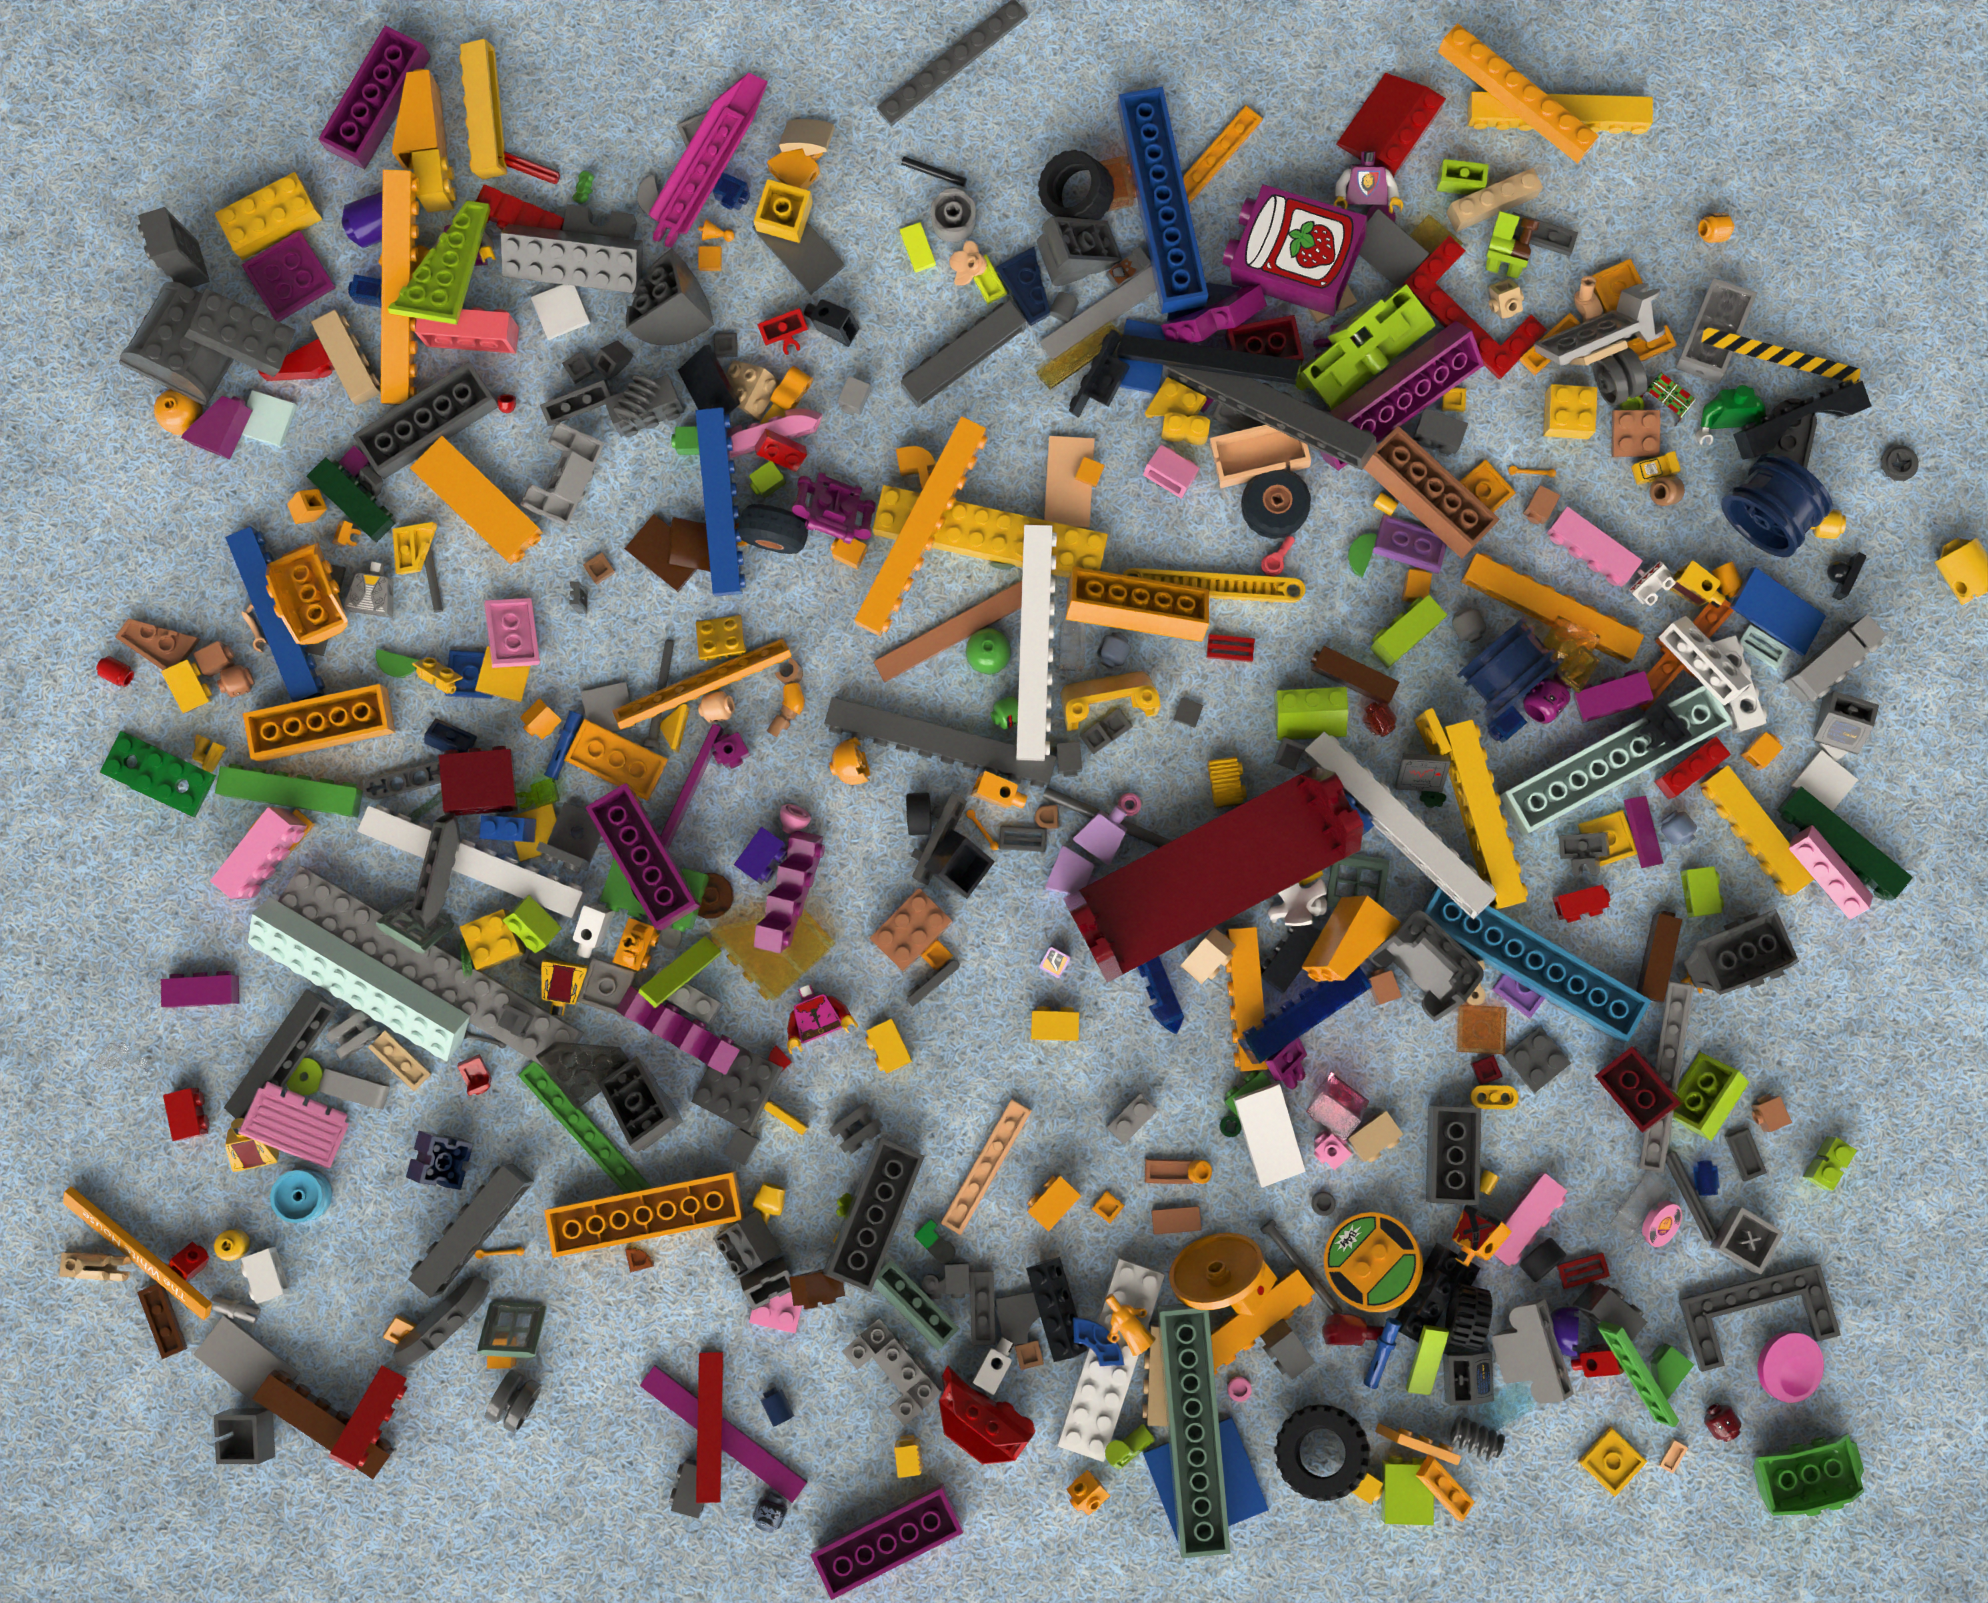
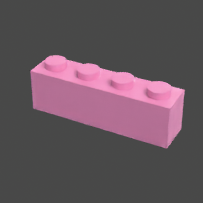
M1568 506L1561 512L1546 533L1550 536L1549 538L1553 543L1565 546L1569 549L1568 552L1571 556L1583 559L1588 563L1587 566L1592 571L1601 572L1606 576V580L1614 586L1619 585L1622 587L1643 562L1635 554Z
M1813 825L1793 836L1789 850L1849 919L1870 908L1873 898L1871 892Z
M1539 1172L1503 1218L1502 1222L1512 1232L1493 1256L1506 1266L1515 1265L1521 1259V1251L1526 1245L1530 1246L1535 1241L1537 1230L1540 1227H1545L1551 1220L1552 1216L1550 1214L1554 1208L1558 1209L1565 1202V1194L1568 1191L1546 1173Z

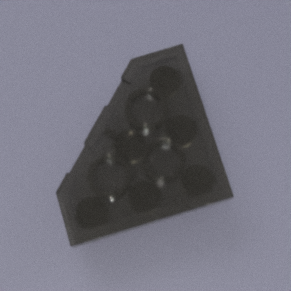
M554 1042L536 1055L538 1061L576 1110L602 1092L598 1083L630 1061L620 1047Z

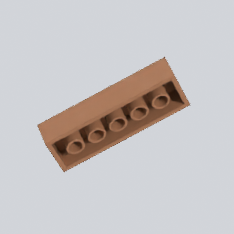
M1399 426L1377 446L1376 451L1364 467L1371 476L1461 559L1500 520Z

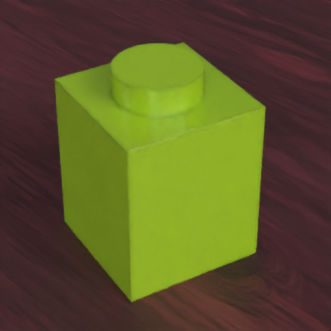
M768 461L749 475L752 482L749 484L750 488L756 496L761 494L764 499L786 484L785 478L772 461Z

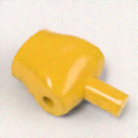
M762 1182L752 1207L761 1212V1217L767 1225L770 1215L781 1216L786 1200V1189L772 1183Z

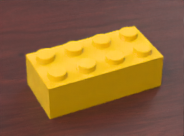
M296 172L214 213L233 251L242 261L282 241L298 230L301 231L323 220L306 186Z

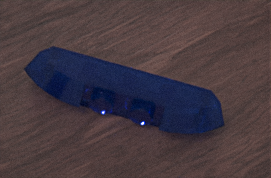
M1157 956L1138 966L1137 969L1141 978L1146 977L1149 986L1145 988L1150 1000L1155 999L1156 1001L1155 1004L1148 1006L1151 1013L1164 1028L1177 1035L1184 1020V1015L1160 957Z

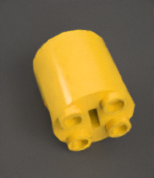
M1957 537L1943 545L1941 556L1934 561V564L1959 603L1963 605L1974 599L1973 594L1979 597L1987 593L1988 553L1979 539L1976 537L1972 540Z

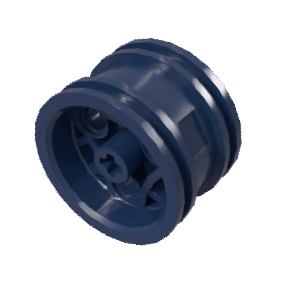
M1774 453L1763 454L1749 469L1748 478L1743 483L1732 487L1721 501L1722 511L1736 531L1757 548L1771 555L1783 558L1793 555L1797 548L1804 543L1806 532L1811 527L1820 525L1833 508L1832 499L1828 491L1811 472L1797 462Z
M1525 616L1457 674L1458 678L1465 677L1467 680L1464 683L1466 687L1471 684L1488 703L1484 706L1487 710L1492 708L1495 711L1492 715L1495 719L1564 661L1562 657L1556 659L1553 655L1556 650L1552 648L1549 651L1532 632L1536 629L1533 625L1528 627L1525 624L1528 620Z

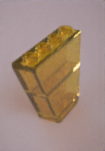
M803 909V913L798 919L791 945L781 953L754 947L756 925L765 917L716 927L710 930V933L713 935L711 938L713 943L719 949L724 947L729 952L726 957L735 966L739 964L745 970L742 974L750 983L755 981L760 987L758 992L766 1001L771 999L775 1002L837 945L805 909Z

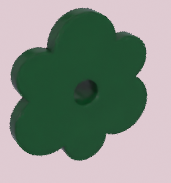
M1421 791L1419 800L1424 802V805L1428 808L1442 807L1443 802L1446 801V795L1433 791Z

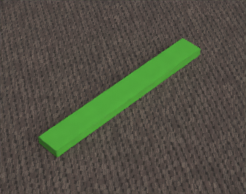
M532 1061L518 1074L521 1080L623 1192L652 1187L543 1066Z

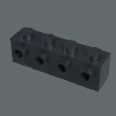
M1060 1257L1044 1260L1027 1267V1274L1053 1361L1071 1359L1087 1351L1088 1349L1085 1344L1074 1343L1073 1317L1078 1316Z

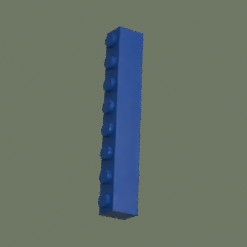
M724 408L695 410L712 593L715 597L743 594L742 588H746L745 574H741L740 565H744L743 551H739L738 542H742V539L736 527V519H740L738 505L734 506V497L737 496L736 482L732 483V474H735L734 460H730L729 451H733L732 437H728L727 428H731L730 414H726Z
M250 526L226 536V541L292 703L325 696L323 691L325 688L324 681L320 675L317 676L314 669L317 667L313 656L308 655L304 649L308 647V644H296L282 618H279L274 611L273 605L276 603L266 589L268 581L265 576L267 564L273 562L274 559L270 552L265 550L264 544H266L264 535L261 531L258 532Z

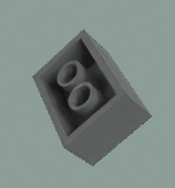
M668 374L653 380L661 388L652 389L656 397L648 395L647 398L652 403L651 405L643 404L647 410L646 413L638 412L642 417L641 421L634 419V423L638 427L626 423L613 411L615 406L621 407L618 404V400L620 398L625 399L622 394L623 392L603 399L612 423L621 437L634 436L640 429H652L658 426L659 422L666 419L668 421L675 420L680 417L681 413H684Z
M1590 1283L1573 1303L1575 1307L1579 1308V1311L1597 1326H1599L1601 1321L1622 1326L1631 1342L1648 1323L1642 1318L1644 1313L1638 1307L1623 1301L1625 1296L1614 1287L1610 1288L1601 1283L1599 1285Z

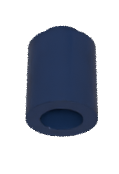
M773 1387L763 1393L764 1398L760 1401L773 1427L795 1416L782 1389L777 1390L776 1387Z

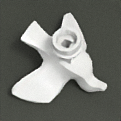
M1320 879L1311 887L1304 889L1297 883L1278 893L1284 901L1282 905L1273 906L1268 910L1272 923H1276L1279 918H1285V925L1304 926L1312 924V915L1316 917L1324 915L1327 910V901L1325 897H1322L1327 894L1325 883Z

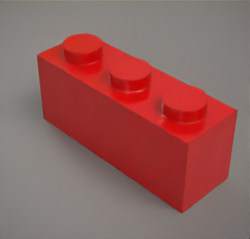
M1715 736L1707 740L1654 782L1668 800L1672 799L1731 754L1718 737Z

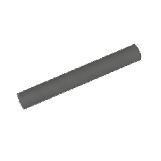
M430 545L424 562L434 613L443 611Z

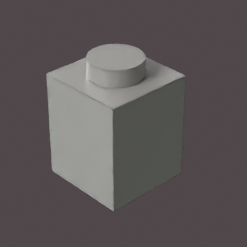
M848 376L838 399L841 410L849 415H854V413L861 415L871 392L870 384Z

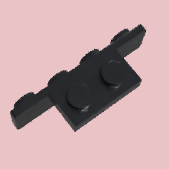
M1113 329L1104 337L1099 354L1095 355L1091 362L1090 371L1081 380V388L1070 401L1069 412L1078 418L1089 398L1109 407L1130 368L1127 363L1112 357L1122 337Z

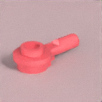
M1287 536L1277 552H1273L1263 558L1261 569L1265 575L1275 577L1283 571V558L1295 542L1293 537Z

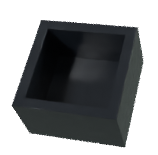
M951 829L924 867L952 891L968 899L995 861L967 837Z

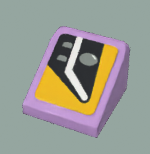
M1050 946L1039 968L1060 979L1071 957Z

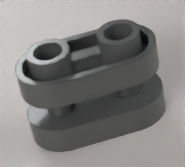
M867 1102L828 1130L833 1138L840 1134L844 1139V1142L839 1145L844 1153L847 1151L850 1154L854 1153L862 1147L860 1143L866 1137L872 1140L882 1132L880 1127L883 1124L880 1120L876 1118L871 1121L867 1116V1113L872 1110ZM859 1120L864 1128L852 1136L848 1127Z

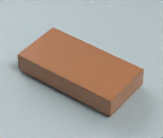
M1145 1159V1183L1193 1184L1188 1176V1167L1193 1160Z
M1199 1206L1151 1210L1154 1235L1201 1231Z

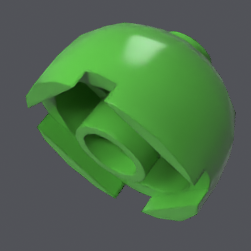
M985 628L971 635L967 642L965 653L972 669L986 675L999 673L1007 666L1011 657V646L1009 640L1002 632L997 629Z

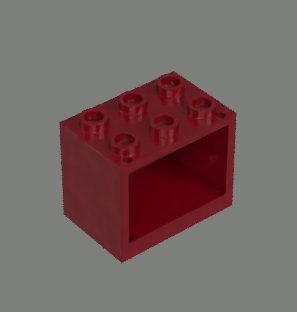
M494 746L489 751H482V748H470L465 753H459L458 750H446L444 754L439 755L442 804L445 815L455 813L456 816L518 811L514 759L511 749H506V746Z

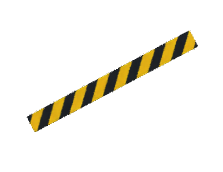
M1704 327L1701 341L1703 344L1843 382L1850 379L1853 382H1858L1860 378V368L1709 327Z

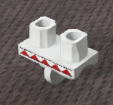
M1659 561L1646 573L1639 569L1637 573L1641 578L1635 582L1629 591L1642 605L1646 603L1652 606L1658 600V596L1655 593L1663 587L1665 590H1669L1675 585L1674 575Z

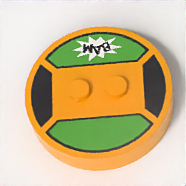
M1367 1212L1346 1219L1332 1232L1324 1251V1270L1330 1286L1345 1302L1363 1311L1384 1312L1402 1305L1415 1292L1422 1276L1423 1257L1416 1238L1405 1225L1389 1215Z

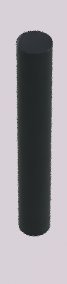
M905 156L901 162L903 166L965 187L967 178Z

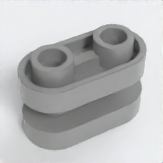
M356 1009L347 1015L349 1019L343 1023L337 1022L327 1029L329 1032L326 1034V1037L330 1044L339 1042L341 1045L336 1050L341 1060L350 1057L381 1035L376 1025L368 1027L366 1023L371 1019V1016L361 1010ZM359 1029L360 1034L348 1040L346 1036Z

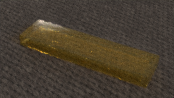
M1109 321L1036 372L1037 376L1051 390L1090 363L1094 356L1099 354L1102 348V341L1110 333L1111 329L1117 331L1121 336L1122 333Z

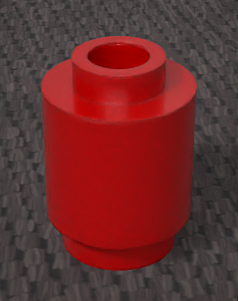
M111 656L100 659L96 666L98 676L117 686L126 687L133 680L134 671L131 670V667Z

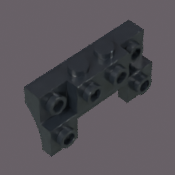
M1436 1242L1423 1266L1421 1280L1417 1289L1403 1303L1395 1318L1402 1324L1398 1332L1419 1343L1424 1325L1438 1327L1436 1323L1457 1284L1461 1283L1471 1286L1481 1268L1470 1262L1468 1267L1455 1259L1458 1254Z

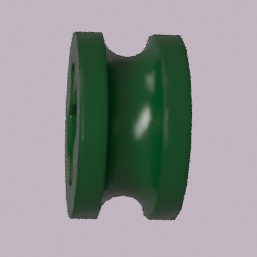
M1234 1116L1224 1117L1220 1122V1131L1227 1137H1235L1241 1131V1123ZM1226 1121L1236 1122L1237 1125L1234 1127V1133L1225 1131Z

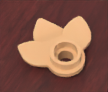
M965 241L963 251L954 252L949 259L950 267L957 271L954 284L958 286L969 284L973 276L983 274L987 267L986 259L979 253L978 245L973 241Z

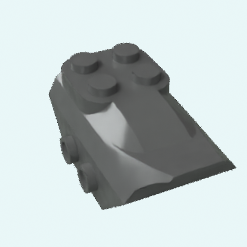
M1771 910L1760 916L1757 912L1743 917L1745 922L1738 924V921L1726 924L1724 925V931L1696 942L1693 953L1684 963L1693 985L1696 988L1713 990L1722 995L1750 985L1751 988L1765 983L1763 979L1769 976L1772 980L1785 975L1783 970L1794 966L1799 962V959L1777 910Z

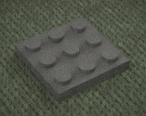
M733 1043L740 1051L727 1074L725 1075L708 1066L691 1102L752 1133L783 1067Z

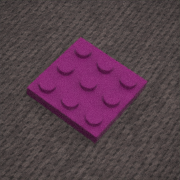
M300 230L241 265L273 318L278 322L336 288Z

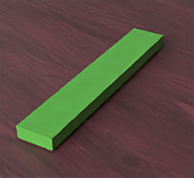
M1601 1321L1598 1326L1600 1333L1654 1420L1671 1427H1676L1679 1422L1678 1417L1623 1327Z

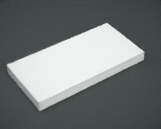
M1274 1083L1233 1098L1259 1186L1263 1188L1306 1172L1280 1084Z

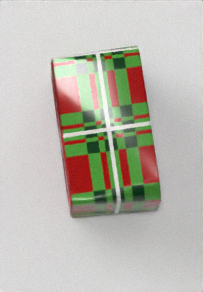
M1662 372L1646 390V392L1652 394L1680 416L1676 425L1696 400V398Z

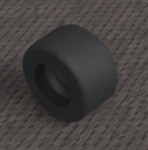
M928 792L907 794L908 834H931L930 794Z
M1548 1238L1523 1259L1519 1266L1533 1282H1538L1566 1257V1253L1552 1238Z

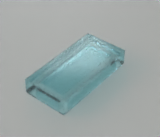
M1520 1385L1480 1410L1492 1430L1497 1431L1535 1408V1405L1524 1387Z

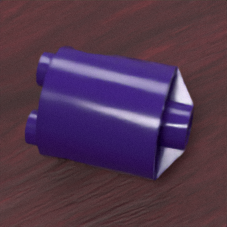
M383 191L344 205L342 226L348 238L362 248L382 242Z

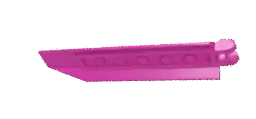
M748 72L714 100L648 213L651 218L659 223L653 233L654 241L660 242L666 233V228H669L671 230L665 239V246L671 248L678 238V233H688L751 125L768 81Z

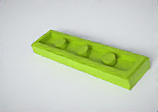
M704 936L640 987L638 993L656 1008L719 957L722 951Z

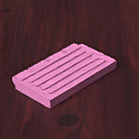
M268 1081L263 1089L258 1088L238 1134L329 1169L349 1125L345 1122L348 1114L331 1108L329 1114L326 1115L325 1112L328 1106L309 1099L306 1106L302 1104L305 1096L288 1089L282 1097L280 1094L283 1087Z

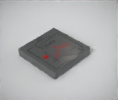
M1403 753L1395 782L1396 790L1442 792L1451 763L1450 756Z

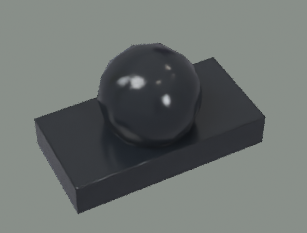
M1858 552L1850 558L1848 563L1837 560L1828 566V578L1832 582L1838 583L1832 596L1833 598L1842 600L1849 595L1867 555Z

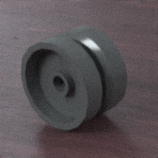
M1628 347L1613 354V356H1608L1594 362L1593 374L1596 385L1603 399L1609 405L1616 406L1627 401L1628 397L1632 399L1646 393V373L1642 362L1631 348Z
M511 1369L494 1393L485 1412V1418L496 1424L505 1416L504 1428L515 1434L531 1413L542 1385L531 1379L522 1386L523 1374Z

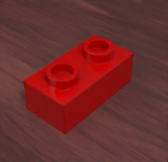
M768 429L764 430L755 445L756 455L794 472H797L808 455L806 446Z

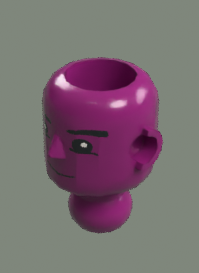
M1559 670L1554 674L1553 679L1544 678L1533 687L1523 701V707L1528 716L1543 724L1551 723L1556 719L1570 701L1568 690L1575 684L1574 676L1567 670Z

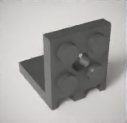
M564 802L547 844L539 842L536 850L542 853L541 858L555 864L560 860L564 862L563 867L579 873L580 869L588 870L602 836L588 811ZM576 826H581L584 829V835L580 839H574L571 835L572 829Z

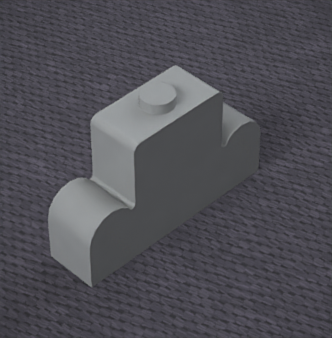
M1546 1298L1520 1304L1509 1315L1510 1323L1514 1328L1502 1330L1492 1337L1495 1360L1500 1366L1503 1380L1507 1384L1533 1381L1530 1388L1531 1394L1540 1403L1565 1401L1574 1392L1561 1349L1555 1338L1553 1322Z

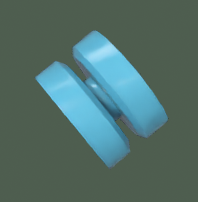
M312 1169L286 1172L278 1177L270 1193L271 1207L275 1214L282 1220L290 1223L317 1219L326 1212L332 1199V1188L328 1179L319 1171Z

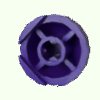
M1560 1307L1550 1314L1556 1341L1562 1355L1577 1357V1351H1572V1347L1577 1348L1579 1317H1575L1574 1313L1578 1314L1579 1308Z

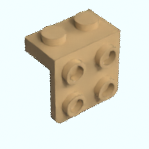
M734 360L731 362L725 375L741 403L737 408L742 409L751 418L760 421L780 381L763 367Z

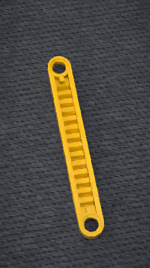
M1129 568L1122 574L1209 589V598L1223 600L1296 603L1303 598L1306 591L1305 585L1300 579L1287 577ZM1290 585L1298 586L1300 589L1299 595L1290 596L1287 592V587Z

